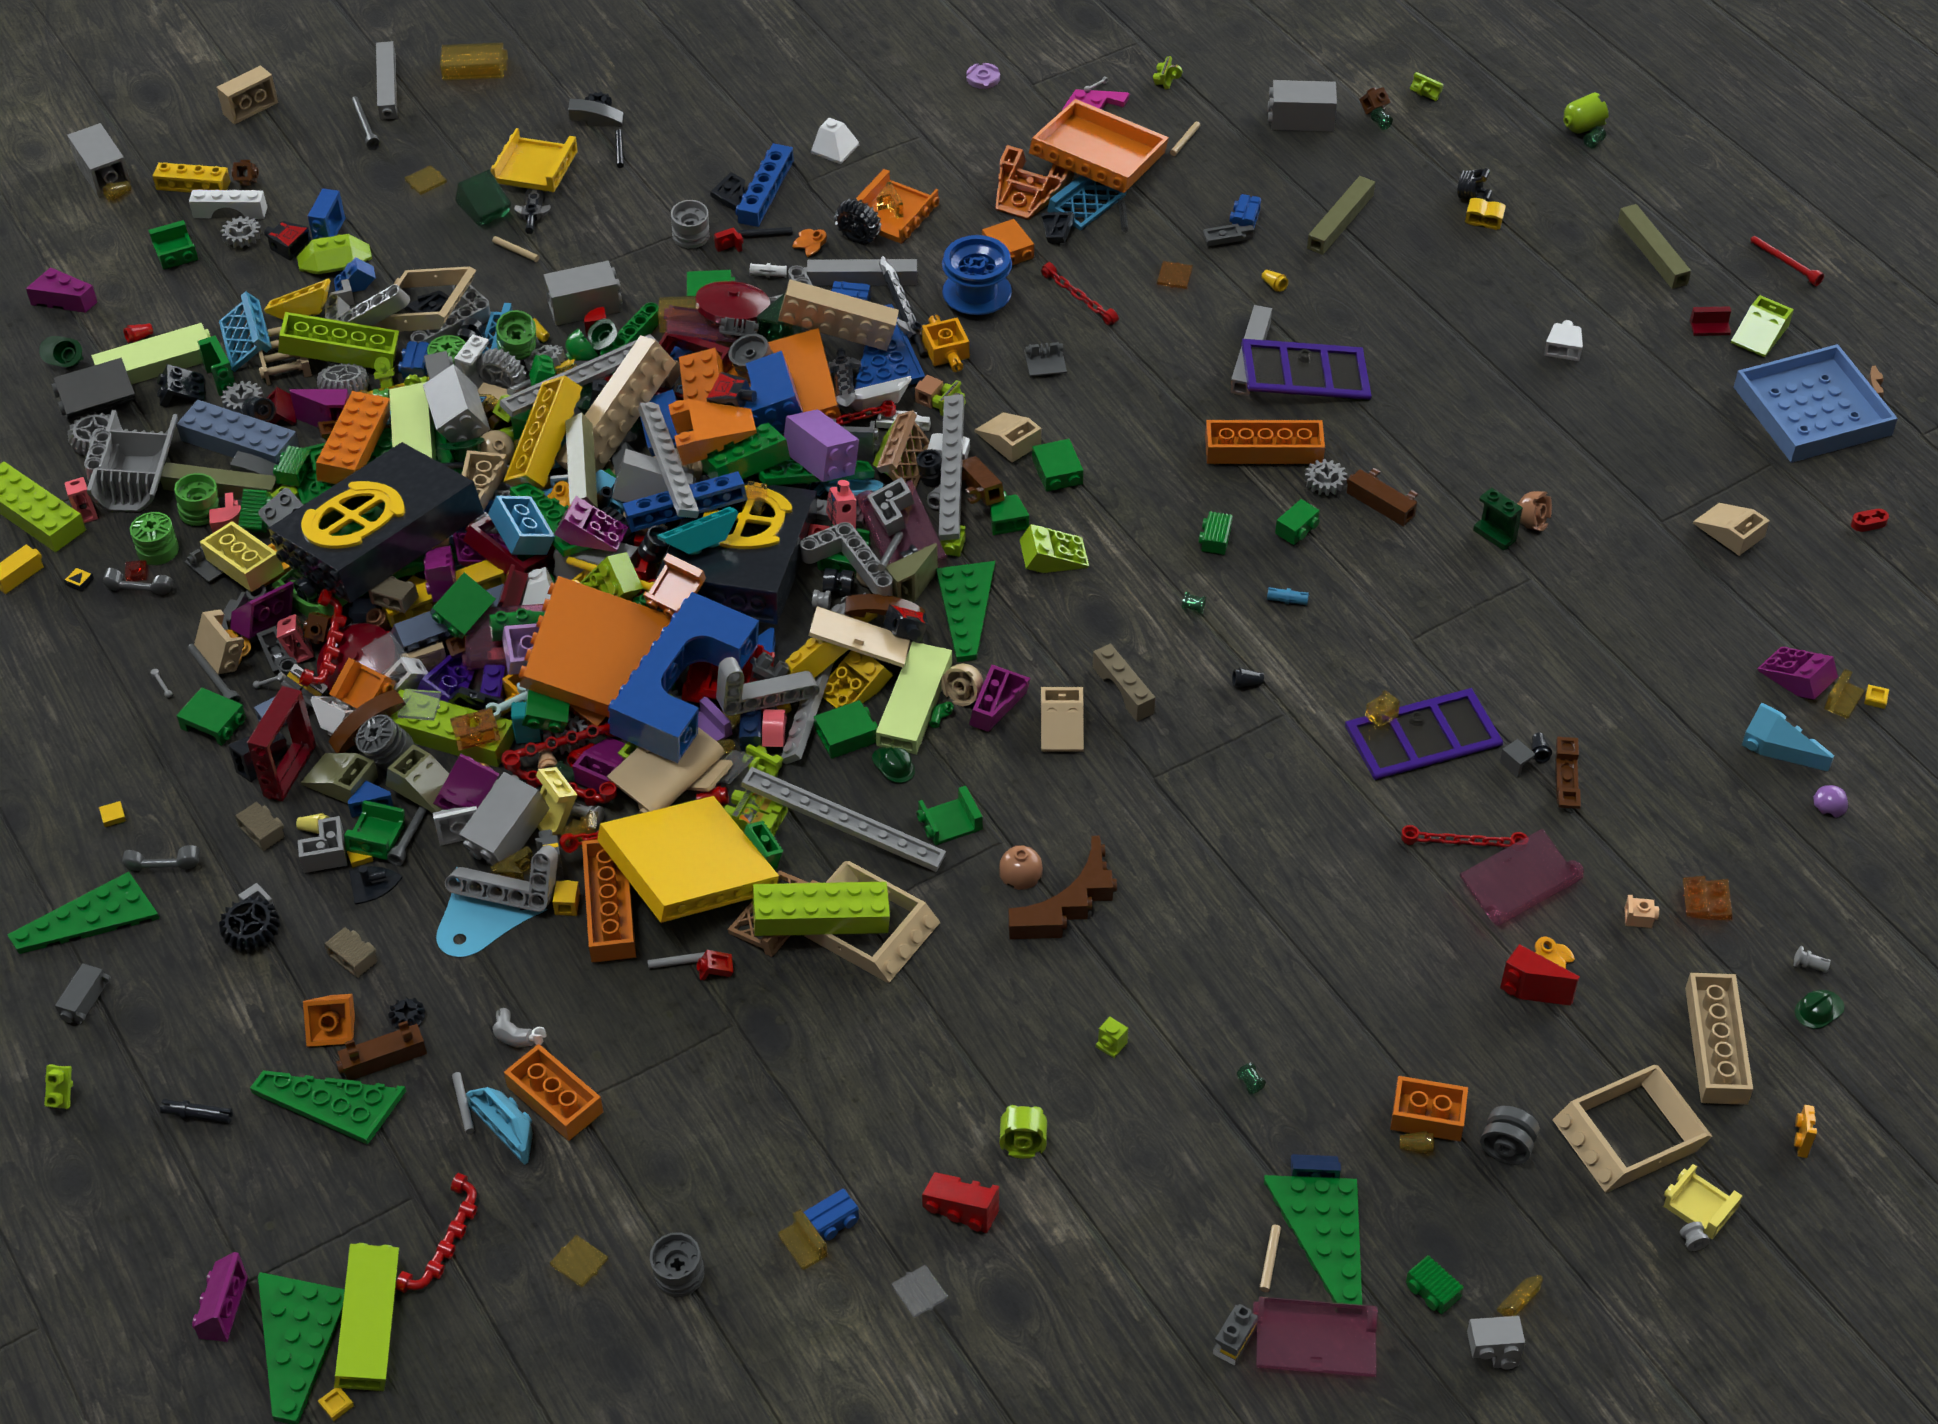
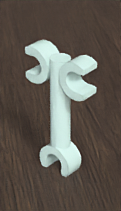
M517 683L519 695L500 704L494 702L487 704V712L491 710L496 711L491 714V719H498L502 711L511 708V703L525 701L527 698L526 688L520 687V683Z

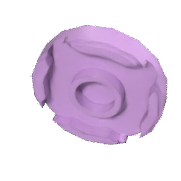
M983 63V65L979 66L974 64L967 70V82L975 88H991L1000 81L999 69L993 64Z

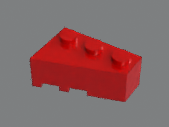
M934 1172L922 1194V1207L931 1213L946 1216L952 1222L963 1223L974 1231L988 1233L999 1212V1186L992 1185L991 1188L982 1187L978 1181H973L972 1184L963 1183L959 1177Z

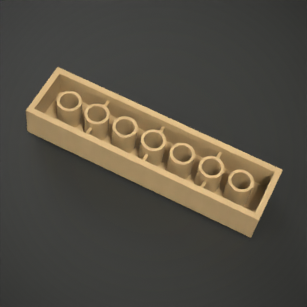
M640 335L585 414L593 424L596 472L604 468L640 416L638 410L639 403L650 402L676 364L672 357L654 339ZM565 443L556 455L555 460L568 472L567 445Z

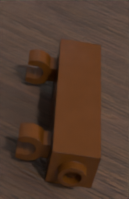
M976 456L962 460V481L969 487L966 489V492L969 495L974 493L973 497L967 498L970 504H975L981 499L988 506L1005 500L1002 482Z
M1375 468L1371 469L1369 473L1359 469L1355 474L1349 476L1347 479V494L1401 526L1406 525L1415 516L1417 506L1415 498L1418 496V493L1411 490L1405 496L1380 481L1377 476L1381 471Z
M405 1021L398 1024L400 1030L357 1045H355L354 1039L345 1042L346 1049L337 1051L340 1060L336 1061L340 1075L345 1074L347 1080H354L427 1054L418 1025L409 1026L408 1022Z

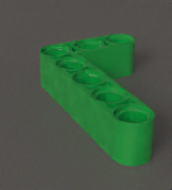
M646 303L618 332L616 340L610 346L600 351V355L638 340L640 335L645 337L651 334L660 324L659 306L656 303Z

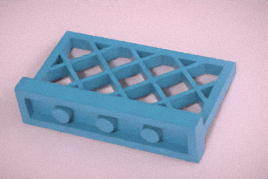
M1081 175L1050 198L1047 211L1049 213L1066 212L1062 210L1063 207L1071 208V212L1074 213L1075 217H1084L1085 219L1082 223L1074 219L1072 224L1081 231L1117 203L1118 199L1121 200L1125 197L1127 192L1122 193L1106 185H1096V181ZM1085 190H1094V194H1085ZM1097 190L1106 191V195L1097 194ZM1109 191H1116L1118 195H1110ZM1082 199L1083 203H1073V200ZM1085 199H1095V203H1086ZM1098 200H1107V203L1098 204ZM1074 208H1083L1084 212H1074ZM1086 208L1096 209V212L1088 213Z
M247 291L241 295L242 302L219 320L228 360L234 372L260 350L267 353L272 348L260 301Z

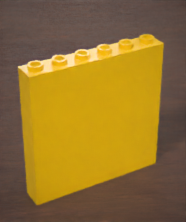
M714 796L600 823L598 842L661 923L752 899L753 884H777L779 875Z

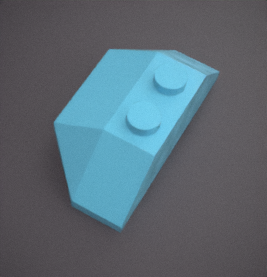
M489 1087L468 1091L466 1097L469 1107L524 1165L528 1163L533 1136L531 1127L533 1122L526 1112L522 1113L518 1109L515 1100L511 1097L507 1098L501 1091Z

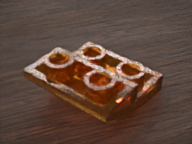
M1705 876L1683 878L1687 916L1708 920L1733 919L1728 879L1706 881Z

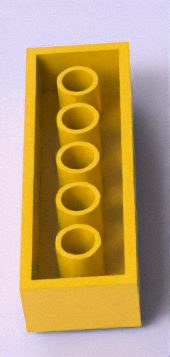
M565 375L542 382L503 482L511 487L529 483L538 489L543 488L547 484L550 470L555 464V457L561 449V442L566 434L565 420L573 417L574 408L580 399L582 390L580 385Z

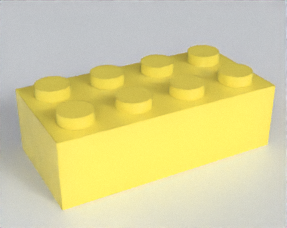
M233 521L200 541L206 560L251 592L284 572L282 563L276 556V551Z

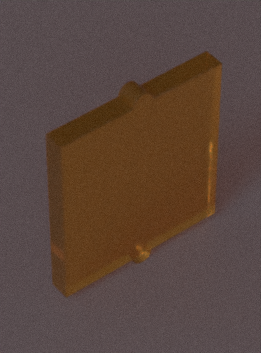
M1163 261L1157 284L1170 286L1171 288L1187 289L1193 265Z

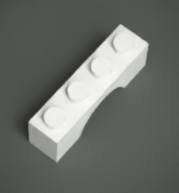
M192 190L189 199L193 218H211L215 210L227 207L238 210L245 217L249 216V219H264L267 210L264 192L256 190Z

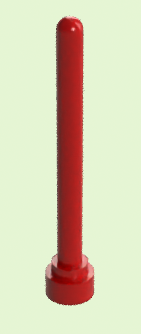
M1751 237L1753 244L1807 276L1809 283L1818 286L1823 281L1824 273L1819 270H1810L1758 237Z

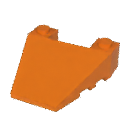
M1007 145L1000 159L996 210L1029 220L1049 204L1050 198L1071 183L1074 172L1056 164H1053L1047 177L1022 170L1026 162L1023 149Z
M691 399L677 400L668 404L676 433H680L674 437L683 466L708 458V453L716 449L720 452L724 450V445L732 441L736 444L757 433L752 410L749 408Z

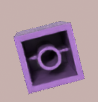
M818 409L786 416L784 437L787 439L789 455L793 460L822 482L855 474L859 445L858 438Z

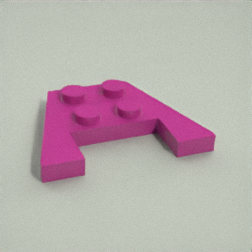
M1076 89L1063 109L1074 99L1101 110L1106 103L1124 107L1129 100V93L1090 90L1087 93L1084 90Z

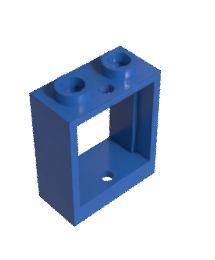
M322 189L307 216L313 240L337 236L345 220L340 191Z

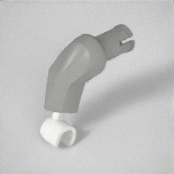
M501 1008L500 1011L496 1012L497 1022L492 1028L493 1033L498 1040L515 1048L532 1046L534 1043L541 1045L543 1038L547 1036L543 1027H536L533 1030L517 1028L510 1022L511 1012L506 1008Z

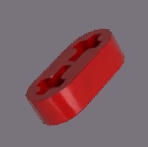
M1883 509L1855 513L1851 521V527L1859 532L1883 528L1887 525L1889 514Z

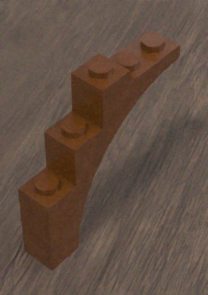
M1100 835L1091 836V851L1088 861L1080 875L1070 886L1043 902L1026 907L1008 908L1009 939L1062 938L1063 929H1067V920L1088 919V910H1092V901H1113V892H1117V879H1112V870H1107L1106 861H1102V857H1105V844H1101Z

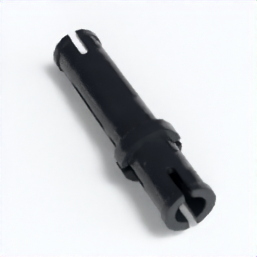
M163 1099L161 1103L164 1105H160L161 1114L178 1115L182 1119L192 1117L230 1123L232 1119L229 1117L233 1116L232 1108L190 1103L189 1100L180 1102Z

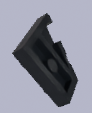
M438 290L428 295L417 296L418 300L409 302L403 309L410 313L440 312L450 296Z

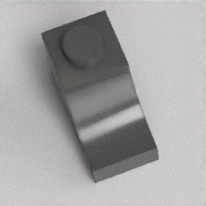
M274 626L257 633V637L273 672L279 670L278 663L282 658L289 657L277 639V627Z

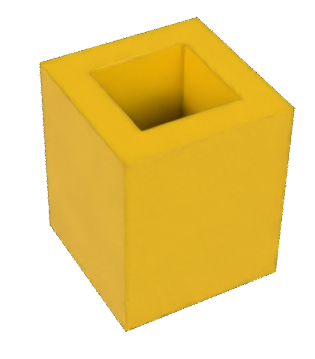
M556 881L553 896L555 915L577 916L580 900L578 881Z

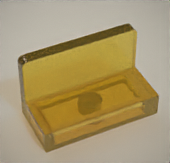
M1844 669L1830 692L1824 708L1844 718H1849L1864 692V689L1849 683L1853 672Z
M800 1209L793 1213L794 1224L781 1230L778 1236L801 1269L804 1270L827 1257V1247L822 1237Z

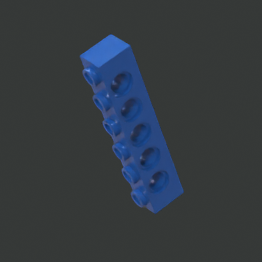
M773 143L770 150H767L764 161H761L758 172H755L752 183H749L746 194H743L740 205L736 207L735 213L738 215V223L759 227L794 161L793 147Z
M738 471L689 485L699 513L747 500L745 485ZM669 491L623 503L626 520L631 532L685 518L677 516Z

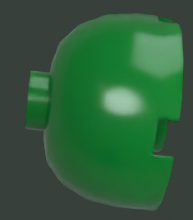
M579 328L568 336L565 343L568 352L565 355L569 360L590 361L599 357Z

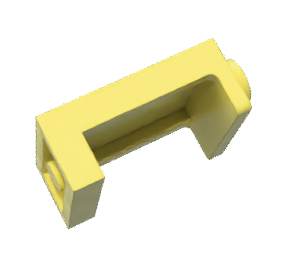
M557 767L538 769L536 777L542 783L540 793L550 809L537 828L540 831L550 829L553 835L562 834L577 794Z
M1692 1164L1688 1170L1684 1168L1681 1171L1675 1186L1671 1184L1664 1193L1666 1200L1663 1207L1688 1224L1701 1222L1704 1227V1234L1713 1239L1738 1209L1742 1195L1734 1190L1728 1196L1695 1173L1697 1166Z

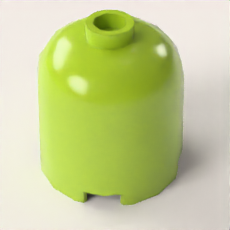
M1594 92L1566 106L1563 121L1572 132L1580 134L1607 124L1605 119L1609 118L1608 108L1605 101L1601 102L1598 98L1600 96L1598 93Z

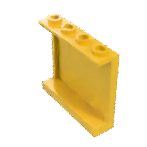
M516 128L513 134L510 135L507 144L504 145L503 151L498 155L497 161L491 167L494 183L555 192L578 151L576 137L569 136L565 144L521 138L519 128Z

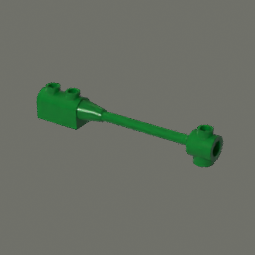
M644 593L633 597L632 602L649 607L643 596ZM520 608L516 612L506 613L498 611L496 614L489 615L492 642L502 640L504 626L536 624L539 616H544L545 612Z

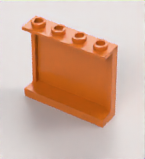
M883 169L856 198L857 201L862 199L863 203L868 202V206L873 207L874 212H878L877 217L881 218L880 223L882 224L878 235L900 244L910 237L911 233L920 226L921 222L939 205L940 201L938 189H935L931 195L890 180V171Z

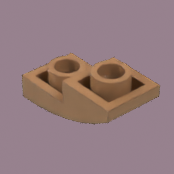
M1872 366L1868 382L1879 396L1883 398L1884 391L1881 387L1883 375L1876 366Z

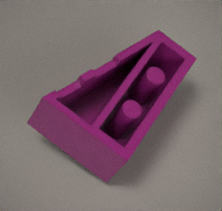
M51 267L26 288L30 303L33 306L45 304L48 308L60 306L64 310L86 313L98 302L93 285Z
M451 546L431 549L426 552V558L423 559L427 582L425 583L428 595H432L433 602L439 601L456 582L455 562Z
M991 664L972 710L969 725L989 732L1027 693L1031 678Z

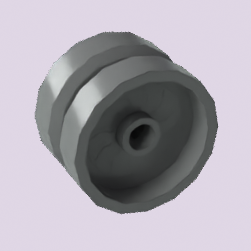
M748 334L737 339L730 347L728 354L738 376L745 378L748 383H751L745 363L771 355L773 351L764 336Z
M1513 1106L1495 1107L1490 1112L1480 1143L1486 1153L1496 1160L1508 1164H1522L1530 1158L1540 1127L1537 1120L1522 1109Z

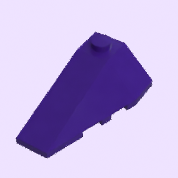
M481 654L462 658H452L449 655L421 679L415 693L448 702L450 695L457 689L469 687Z

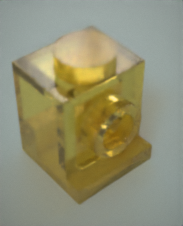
M1384 690L1382 695L1366 704V717L1371 722L1382 727L1398 716L1400 701Z

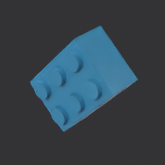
M496 496L488 515L510 553L515 555H547L555 536L531 496Z

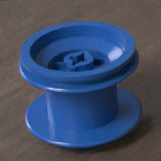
M971 235L955 240L946 248L942 260V268L948 279L943 285L942 293L943 298L950 307L965 314L984 315L1001 309L1009 302L1012 288L1006 277L1012 269V259L1008 248L1002 242L989 236Z

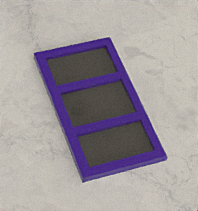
M1242 339L1241 346L1248 391L1370 400L1372 397L1363 347Z
M1472 688L1345 721V727L1374 780L1503 746V740Z

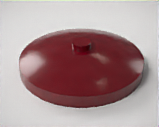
M719 281L707 284L697 291L695 306L702 316L711 321L721 323V318L729 317L735 318L734 326L736 319H738V326H741L742 319H744V325L746 320L755 321V323L763 320L769 313L770 300L765 292L753 285L736 281Z
M368 623L354 624L339 630L343 632V637L339 644H335V647L339 648L340 651L336 660L332 659L331 663L336 665V669L332 676L328 675L323 684L328 687L327 691L330 692L348 658L385 675L398 661V650L394 640L383 628ZM326 642V643L324 644V646L322 647V649H321V651H320V653H319V656H318V660H317V674H318V676L320 675L319 669H320L321 663L323 662V658H324L323 652H324V649H325V647H326V645H327V642Z

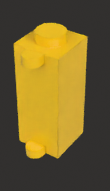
M24 545L0 562V591L7 594L44 567L41 561L42 555L37 549Z

